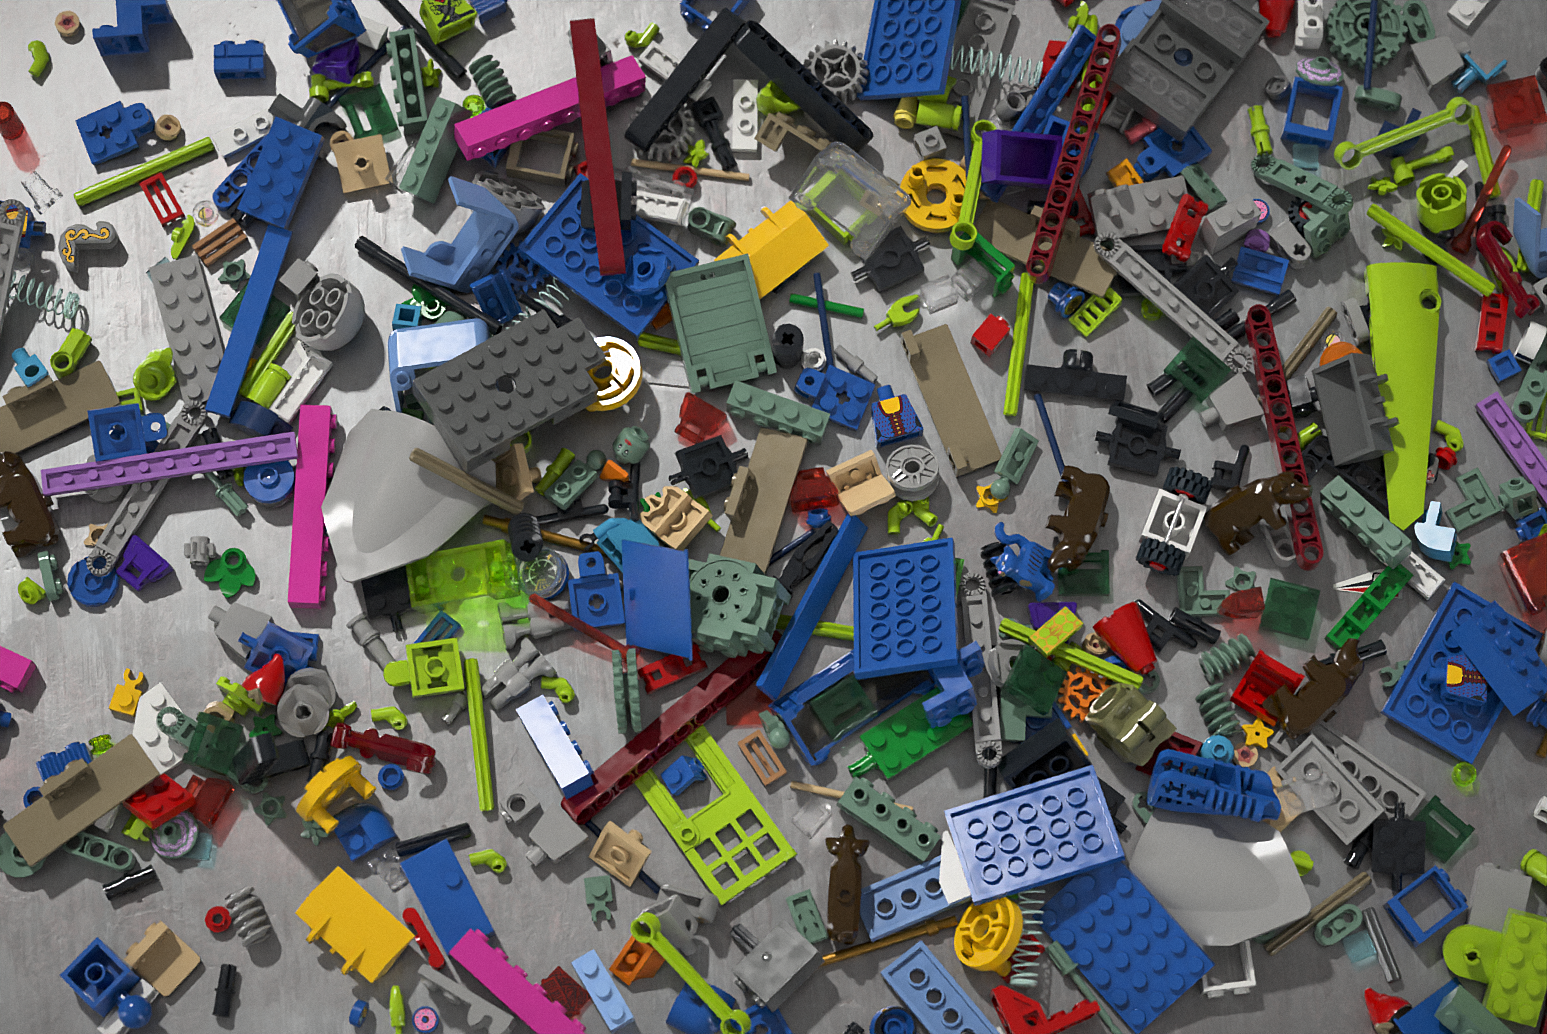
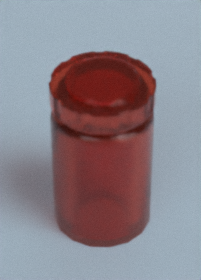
M1 101L0 134L8 140L18 139L24 132V124L13 106L8 102Z

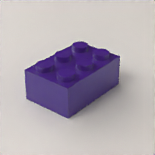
M998 129L982 133L981 183L1042 189L1050 188L1061 154L1063 136Z

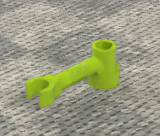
M362 72L353 76L350 84H346L333 79L326 80V76L314 74L311 76L309 97L326 103L329 100L330 89L353 86L370 88L374 86V77H371V72Z
M1444 147L1433 154L1408 162L1405 161L1404 157L1393 159L1390 165L1394 172L1393 178L1396 185L1402 187L1412 183L1415 180L1412 170L1429 164L1446 163L1453 160L1452 156L1455 154L1452 147Z

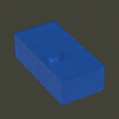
M447 839L400 863L449 959L453 958L448 954L450 950L470 929L474 932L479 929L488 938L496 935Z

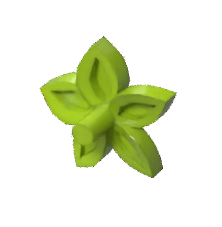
M429 59L427 67L420 68L423 85L439 88L437 76L440 75L442 70L439 68L434 69L433 59Z
M702 139L694 146L687 145L689 155L685 157L682 161L683 163L692 162V165L697 168L699 160L702 161L708 156V153L704 150L705 142Z
M1371 176L1372 184L1368 185L1367 189L1378 190V195H1385L1387 192L1396 191L1398 186L1390 182V177H1383L1381 180H1378Z
M1382 228L1383 235L1387 237L1383 247H1389L1393 244L1397 250L1402 251L1404 240L1388 229Z

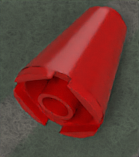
M1296 0L1257 1L1259 14L1270 21L1265 30L1266 37L1279 38L1281 34L1286 33Z
M1130 602L1114 610V614L1108 618L1106 616L1103 617L1092 628L1102 641L1135 674L1141 673L1144 676L1155 669L1154 664L1157 662V658L1140 608L1136 602Z

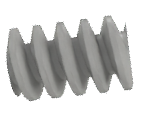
M254 887L238 890L225 898L228 900L225 904L226 908L233 909L229 913L230 917L237 918L233 923L234 927L241 928L237 933L238 936L246 937L241 942L243 947L255 945L271 936L266 935L271 926H262L261 924L267 919V916L257 915L263 907H254L253 905L259 898L257 896H249L255 890Z

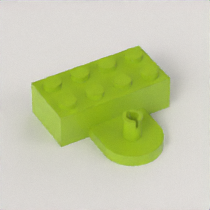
M1508 907L1502 932L1470 924L1461 925L1453 929L1445 938L1442 949L1444 960L1449 969L1458 976L1487 984L1481 1004L1495 1017L1536 1027L1547 989V917Z

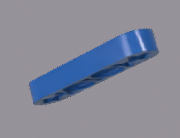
M268 134L263 137L214 191L213 202L220 211H228L244 193L254 170L250 165L251 161L259 157ZM237 176H246L248 182L244 186L235 185L234 180ZM230 185L231 188H232L235 192H237V194H235L233 191L230 193V189H229L228 186ZM221 195L224 197L228 195L230 201H223L222 203H220L221 201L219 197Z

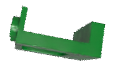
M966 232L959 237L962 240L971 239L970 235ZM978 232L975 242L970 249L958 250L953 247L951 260L956 265H959L970 255L996 278L992 294L994 298L1000 292L1005 294L1013 285L1011 281L1015 276L1013 274L1015 264ZM983 250H984L986 253H988L994 260H996V261H997L1002 267H1004L1006 270L1004 271L1001 267H999L993 260H991V259L983 252Z

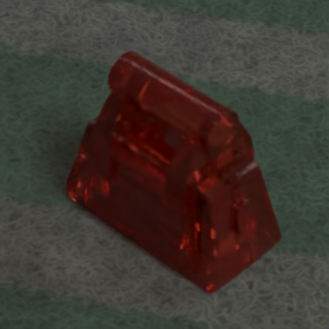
M686 392L680 407L679 418H681V422L677 425L674 432L694 444L703 442L707 435L713 436L727 423V414L694 394ZM690 424L699 429L700 432L696 434L686 427Z
M824 467L800 470L791 491V510L793 513L839 505L838 489L829 477L825 476Z
M1255 587L1232 593L1217 607V613L1230 619L1258 618L1265 610L1262 588Z
M192 775L185 789L191 794H194L198 786L201 789L195 798L196 804L189 808V812L208 829H212L235 788L229 781L210 777L202 780L198 776Z

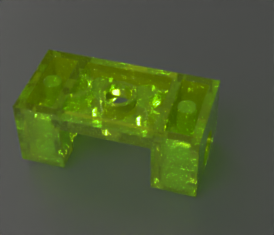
M505 539L433 552L426 558L406 565L411 608L422 614L446 610V603L483 596H490L495 600L521 596L516 557L512 553L511 544ZM459 567L464 568V578L460 581H455L453 578L455 569Z

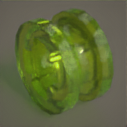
M474 94L467 96L462 104L466 109L470 108V103L473 102L475 105H480L477 106L478 110L475 112L473 109H468L473 112L471 118L477 116L485 109L484 100Z
M1147 298L1144 299L1141 305L1142 316L1149 321L1160 319L1163 312L1157 307V313L1154 311L1153 314L1148 313L1147 305L1150 304L1152 306L1153 303Z
M105 734L90 739L88 743L93 747L91 754H102L114 745L110 743L111 735Z
M1461 762L1453 768L1451 778L1458 786H1468L1476 778V769L1468 762ZM1464 768L1467 769L1470 779L1467 777L1465 780H1461V775L1457 773L1458 769L1459 771H1462Z

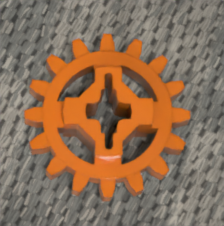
M1076 667L1075 675L1068 671L1066 674L1068 680L1061 679L1060 684L1064 688L1057 689V694L1062 695L1057 702L1058 704H1065L1062 712L1070 711L1071 720L1075 716H1079L1080 723H1083L1086 715L1089 713V706L1102 692L1112 685H1105L1108 678H1100L1099 674L1090 673L1091 671L1087 669L1085 672H1082L1080 667ZM1082 679L1078 686L1069 687L1074 681ZM1092 681L1095 682L1100 689H1096L1095 686L1092 684ZM1082 690H1087V695H1089L1087 699H1083ZM1070 700L1077 704L1078 709L1071 704Z

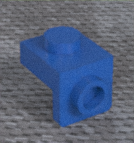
M1540 507L1537 512L1515 520L1518 527L1515 529V532L1521 542L1525 541L1530 546L1536 544L1535 540H1537L1541 528L1544 524H1547L1545 508Z
M683 755L660 774L672 795L676 796L682 793L694 781H704L707 778L703 772L704 766L697 758Z

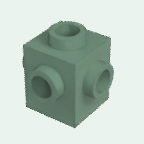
M1522 476L1499 484V504L1514 519L1538 511L1536 489L1533 484H1529Z

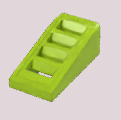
M1110 286L1104 296L1112 303L1111 305L1104 298L1092 295L1068 320L1085 338L1122 304L1123 299ZM1096 301L1105 309L1104 312L1094 304ZM1088 309L1098 317L1096 320L1087 312ZM1083 316L1091 325L1087 327L1079 317Z

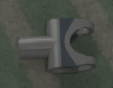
M279 94L268 109V112L273 116L312 132L322 127L334 128L337 131H344L347 127L345 121L338 114L313 97H309L301 108L282 94ZM320 150L317 157L318 161H324L327 154L324 150Z

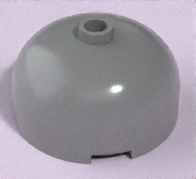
M477 172L472 183L485 187L516 216L519 224L516 234L526 232L534 226L544 208L543 205H540L542 199L534 191L514 179L511 182L504 178H498L499 174L496 172Z
M327 274L320 277V282L311 290L306 288L295 306L292 316V324L295 325L297 333L295 336L317 350L330 351L343 347L356 336L362 326L365 315L364 299L356 286L342 276Z

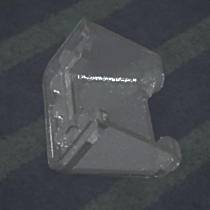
M837 141L832 142L815 155L788 198L795 203L797 208L803 211H810L815 207L819 208L854 237L850 243L853 252L864 260L872 256L911 204V198L905 191L850 147Z

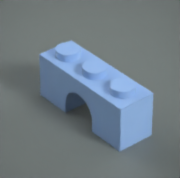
M594 949L571 962L572 967L612 1034L635 1021L634 1016Z

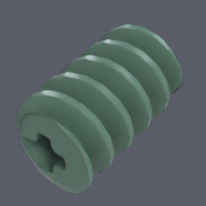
M489 54L475 60L468 69L470 74L473 75L474 82L478 83L477 88L481 91L482 98L486 100V106L495 109L513 102L517 96L514 93L508 94L511 92L512 86H503L508 82V78H499L503 75L504 70L501 68L496 69L500 62L498 60L491 61L493 56Z
M1240 633L1237 636V640L1230 638L1228 645L1222 642L1219 644V649L1212 647L1210 654L1206 651L1202 652L1201 658H1198L1206 678L1213 684L1215 683V674L1220 679H1223V670H1226L1231 675L1233 674V665L1238 670L1242 669L1241 661H1244L1248 666L1251 665L1250 657L1255 658L1256 653L1249 639Z
M1221 682L1202 690L1195 700L1197 703H1203L1199 707L1200 712H1208L1204 715L1203 719L1205 722H1211L1207 726L1209 731H1216L1212 736L1220 735L1228 739L1241 733L1243 729L1235 730L1240 721L1231 720L1236 711H1227L1232 702H1223L1222 699L1228 693L1219 692V689L1224 685Z

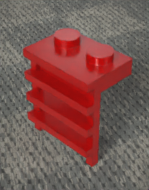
M1260 649L1229 701L1274 727L1278 720L1266 712L1262 702L1271 694L1274 696L1273 693L1284 684L1294 694L1305 676L1281 664Z

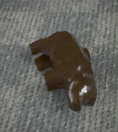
M5 451L0 452V510L8 508L11 517L18 525L10 531L2 532L7 545L11 546L15 556L23 558L30 555L36 548L48 547L59 541V527L50 506L54 505L51 496L43 495V490L37 478L29 470L21 457L13 452Z
M1064 466L1060 479L1067 481L1058 482L1054 496L1067 499L1069 504L1064 512V516L1051 514L1048 516L1045 528L1051 529L1058 534L1060 541L1051 553L1047 563V567L1052 573L1064 567H1067V571L1071 572L1081 566L1098 536L1100 527L1104 528L1109 513L1105 512L1110 493V485L1100 474L1086 473L1075 466Z
M1290 471L1281 472L1272 477L1256 479L1241 488L1239 485H1235L1226 492L1227 496L1215 502L1204 514L1205 525L1217 537L1221 549L1230 556L1240 549L1236 541L1240 545H1244L1255 538L1248 529L1259 523L1262 519L1275 531L1285 526L1287 523L1282 517L1280 507L1283 504H1295L1311 497L1313 486H1306L1294 479L1295 472Z
M1347 639L1337 651L1333 663L1330 665L1323 664L1317 660L1315 655H1312L1302 667L1309 679L1308 682L1303 684L1295 694H1292L1286 684H1284L1273 693L1274 696L1271 694L1262 702L1266 712L1277 718L1281 728L1290 739L1295 740L1298 736L1309 732L1322 720L1326 723L1337 713L1334 708L1348 696L1364 671L1365 664L1360 659L1358 653L1360 640Z
M847 824L842 827L839 837H828L825 839L829 853L835 857L830 868L827 937L829 940H836L838 943L852 945L858 936L861 906L862 866L858 859L865 855L870 841L857 839L854 834V828Z

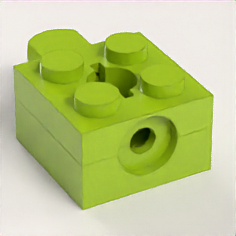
M457 638L408 644L405 646L407 660L389 662L384 668L383 677L385 682L393 687L411 684L412 698L464 691Z

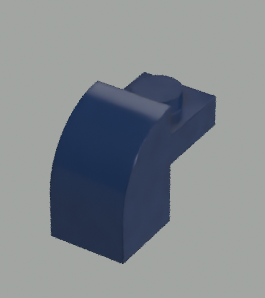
M1413 108L1405 125L1417 121L1422 112ZM1385 120L1377 136L1397 129L1399 126ZM1413 137L1377 153L1389 158L1407 156L1415 149L1421 137Z
M240 401L229 421L231 425L250 436L262 437L291 432L293 429L291 425L278 418V414L248 401Z

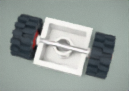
M1171 467L1169 469L1163 490L1159 489L1139 540L1141 545L1136 556V561L1145 568H1150L1151 571H1158L1160 574L1165 573L1167 576L1179 575L1184 560H1187L1206 512L1207 507L1203 504H1206L1213 486L1211 480H1208L1206 476H1202L1200 473H1195L1191 469L1187 470L1183 467L1181 469L1179 467Z

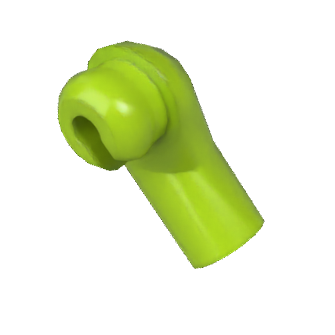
M650 22L643 33H636L630 30L624 36L626 44L632 48L646 47L660 31V27Z
M36 40L28 44V51H31L34 57V62L28 72L35 77H39L49 61V55L45 44L40 40Z
M1438 419L1433 431L1444 435L1447 447L1454 450V452L1460 451L1464 445L1460 430Z
M929 496L925 499L913 501L914 515L929 527L934 526L938 521V517L929 511Z
M901 500L888 510L889 535L900 534V521L913 511L914 507L911 501Z
M542 676V689L554 690L563 703H569L574 699V689L567 679Z
M394 706L371 709L372 722L386 720L396 730H402L407 725L406 716Z
M493 849L469 854L472 867L486 864L494 872L501 873L507 866L505 858Z

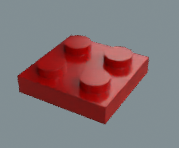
M165 773L123 802V806L152 829L157 828L196 804L194 795Z

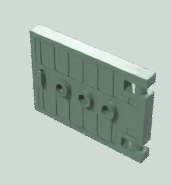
M748 253L670 272L664 287L690 393L700 392V387L704 386L712 389L732 384L735 380L740 382L759 377L758 373L766 371L767 375L777 373ZM762 354L763 362L756 363L754 356ZM704 368L705 376L697 377L696 370Z

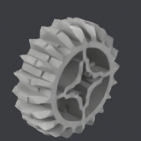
M836 39L831 46L825 41L824 48L816 45L815 52L810 51L808 53L809 59H805L803 65L816 78L815 70L817 66L821 68V72L825 75L822 83L844 104L847 102L846 97L854 101L855 93H861L863 90L859 84L864 86L867 84V80L863 77H868V70L864 69L867 66V61L862 60V52L855 54V45L848 49L846 41L842 46L838 45ZM848 63L853 67L855 71V77L853 79L849 77V73L846 72V66ZM835 85L842 86L839 88H832Z
M644 100L643 107L646 106L648 101ZM683 105L666 127V131L664 130L646 152L639 149V154L642 156L648 152V159L651 160L654 156H657L658 162H661L662 157L666 156L670 162L672 154L679 158L681 156L680 150L687 152V144L693 143V137L691 136L695 134V128L692 127L695 124L694 119L689 118L691 116L690 110H684L685 107ZM636 107L637 114H632L630 117L632 122L642 111V107ZM676 119L682 126L679 136L672 129ZM659 142H667L668 144L660 145V144H658V143H659Z

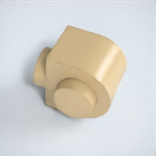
M211 702L206 706L202 714V724L207 730L219 736L222 730L227 732L236 720L232 717L235 711L222 702Z

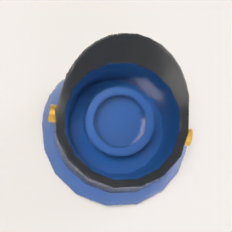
M889 1006L881 1009L874 1015L870 1023L869 1032L870 1034H916L917 1024L913 1015L907 1009L899 1006Z

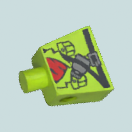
M422 0L419 15L435 45L473 28L478 14L465 0Z

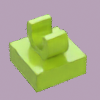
M132 813L121 833L131 839L148 842L149 838L143 835V829L145 827L152 828Z

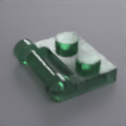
M380 84L354 94L343 95L339 98V103L345 109L354 130V139L379 134L384 136L398 130ZM361 103L371 127L370 130L365 131L354 107L355 104Z
M1193 336L1163 371L1168 376L1171 374L1202 404L1232 369ZM1181 362L1208 384L1204 390L1177 367Z
M1109 550L1088 552L1083 562H1100V569H1075L1071 572L1067 571L1066 567L1061 570L1057 569L1058 596H1109L1110 594Z
M853 675L810 702V706L834 742L841 739L842 734L867 718H873L878 715L876 708ZM861 702L864 709L835 727L832 722L833 719Z
M198 712L196 717L198 722L188 751L183 754L181 761L188 765L197 766L226 776L244 726L208 713ZM207 725H211L215 729L205 757L202 758L197 756Z
M1434 795L1413 820L1426 821L1425 848L1445 864L1475 828L1470 824H1465L1440 802L1441 799L1437 795ZM1432 810L1436 811L1460 832L1459 836L1455 838L1433 819L1429 813Z

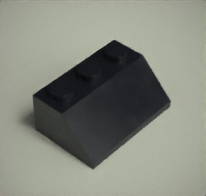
M1057 718L1004 755L997 767L1012 789H1016L1090 766L1092 763L1070 731Z

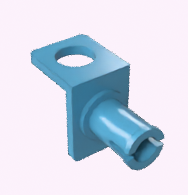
M1466 54L1463 57V63L1467 69L1453 80L1451 84L1455 89L1458 87L1457 91L1460 94L1476 80H1480L1486 86L1506 68L1508 62L1504 59L1486 75Z
M18 348L12 353V359L17 363L14 369L27 387L32 386L49 374L36 354L30 357L25 348Z

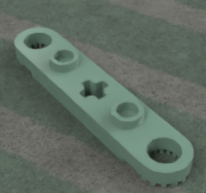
M1262 153V156L1257 155L1258 157H1254V160L1251 161L1252 172L1256 177L1330 213L1343 215L1353 208L1354 203L1351 193L1349 194L1348 191L1339 189L1338 186L1282 159L1279 160L1268 153L1266 155ZM1262 164H1269L1268 168L1265 167V169H1261L1259 166ZM1339 200L1346 201L1344 202V204L1342 203V206H1340V204L1338 206L1337 204L1335 205V203Z
M1547 332L1534 360L1527 370L1511 408L1513 417L1519 423L1533 421L1547 392ZM1541 364L1546 365L1544 373L1539 372L1540 368L1538 366ZM1521 404L1528 405L1527 407H1530L1531 414L1523 415L1520 413L1518 406Z
M169 706L163 708L158 713L156 725L160 731L250 794H258L266 788L268 778L261 780V785L258 787H253L249 784L239 785L232 759L238 751L192 718L183 714L179 709ZM173 714L177 720L176 725L169 727L163 724V715ZM215 744L217 746L216 751L219 753L218 756L216 754L209 756L206 745L211 747Z

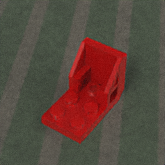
M1004 985L993 988L988 995L1006 1034H1058L1095 1017L1101 1010L1097 1000L1090 1003L1086 999L1075 1004L1071 1012L1066 1014L1062 1010L1051 1015L1047 1020L1039 1002ZM1031 1020L1034 1024L1029 1026L1027 1021Z

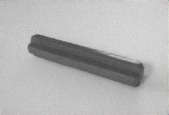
M1369 907L1362 910V920L1387 982L1392 983L1400 980L1401 973L1375 909Z

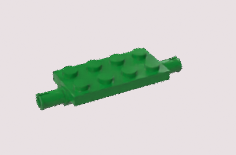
M936 687L860 735L859 739L867 750L866 756L847 766L850 774H853V778H860L874 768L876 770L879 769L888 781L972 728L973 722L968 714H959L951 718L952 720L943 727L936 726L932 729L927 721L922 703L941 693L939 688Z

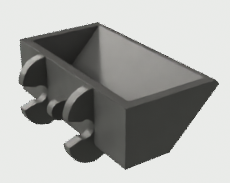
M1350 353L1313 369L1312 375L1334 467L1375 459L1394 451L1389 428L1397 426L1399 420L1398 417L1388 420V417L1385 416L1382 403L1386 401L1384 396H1380L1378 385L1387 382L1389 379L1387 374L1377 376V373L1374 371L1371 355Z

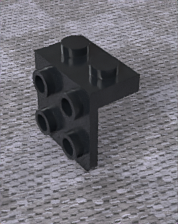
M622 172V181H615L621 230H631V220H636V205H632V196H637V181H632V172ZM589 180L582 182L581 227L583 229H595Z

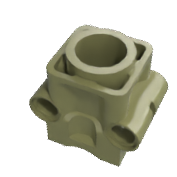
M1123 683L1114 684L1102 692L1093 702L1089 713L1085 717V721L1097 732V739L1105 747L1112 750L1124 763L1133 762L1139 766H1144L1152 757L1155 748L1162 741L1168 739L1177 729L1168 720L1166 713L1159 705L1151 700L1148 701L1134 685Z

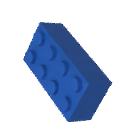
M275 117L237 209L241 213L275 227L288 230L325 141L324 137Z
M1495 600L1450 633L1513 716L1547 692L1546 665L1539 658L1535 649L1522 636L1521 631L1515 627L1506 615L1505 610Z

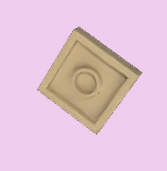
M381 134L332 144L343 193L392 183Z
M523 443L513 444L510 446V450L492 459L496 463L497 489L518 500H522L534 492L532 483L540 482L541 471L538 467L528 468Z
M609 821L604 826L589 858L628 887H631L652 851L641 844L643 836L639 831L633 829L626 833Z

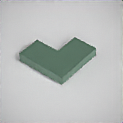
M1478 467L1455 478L1454 481L1466 501L1447 510L1445 515L1453 529H1456L1457 535L1502 512L1500 505Z
M1184 566L1181 568L1179 575H1177L1180 610L1193 617L1199 616L1201 618L1231 616L1230 590L1204 591L1203 566Z
M1001 689L999 718L1001 741L1024 742L1026 717L1051 719L1053 692Z

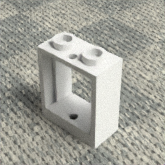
M1249 940L1239 943L1245 981L1208 985L1206 973L1199 979L1201 995L1208 994V998L1224 996V992L1234 991V995L1250 993L1249 989L1256 986Z

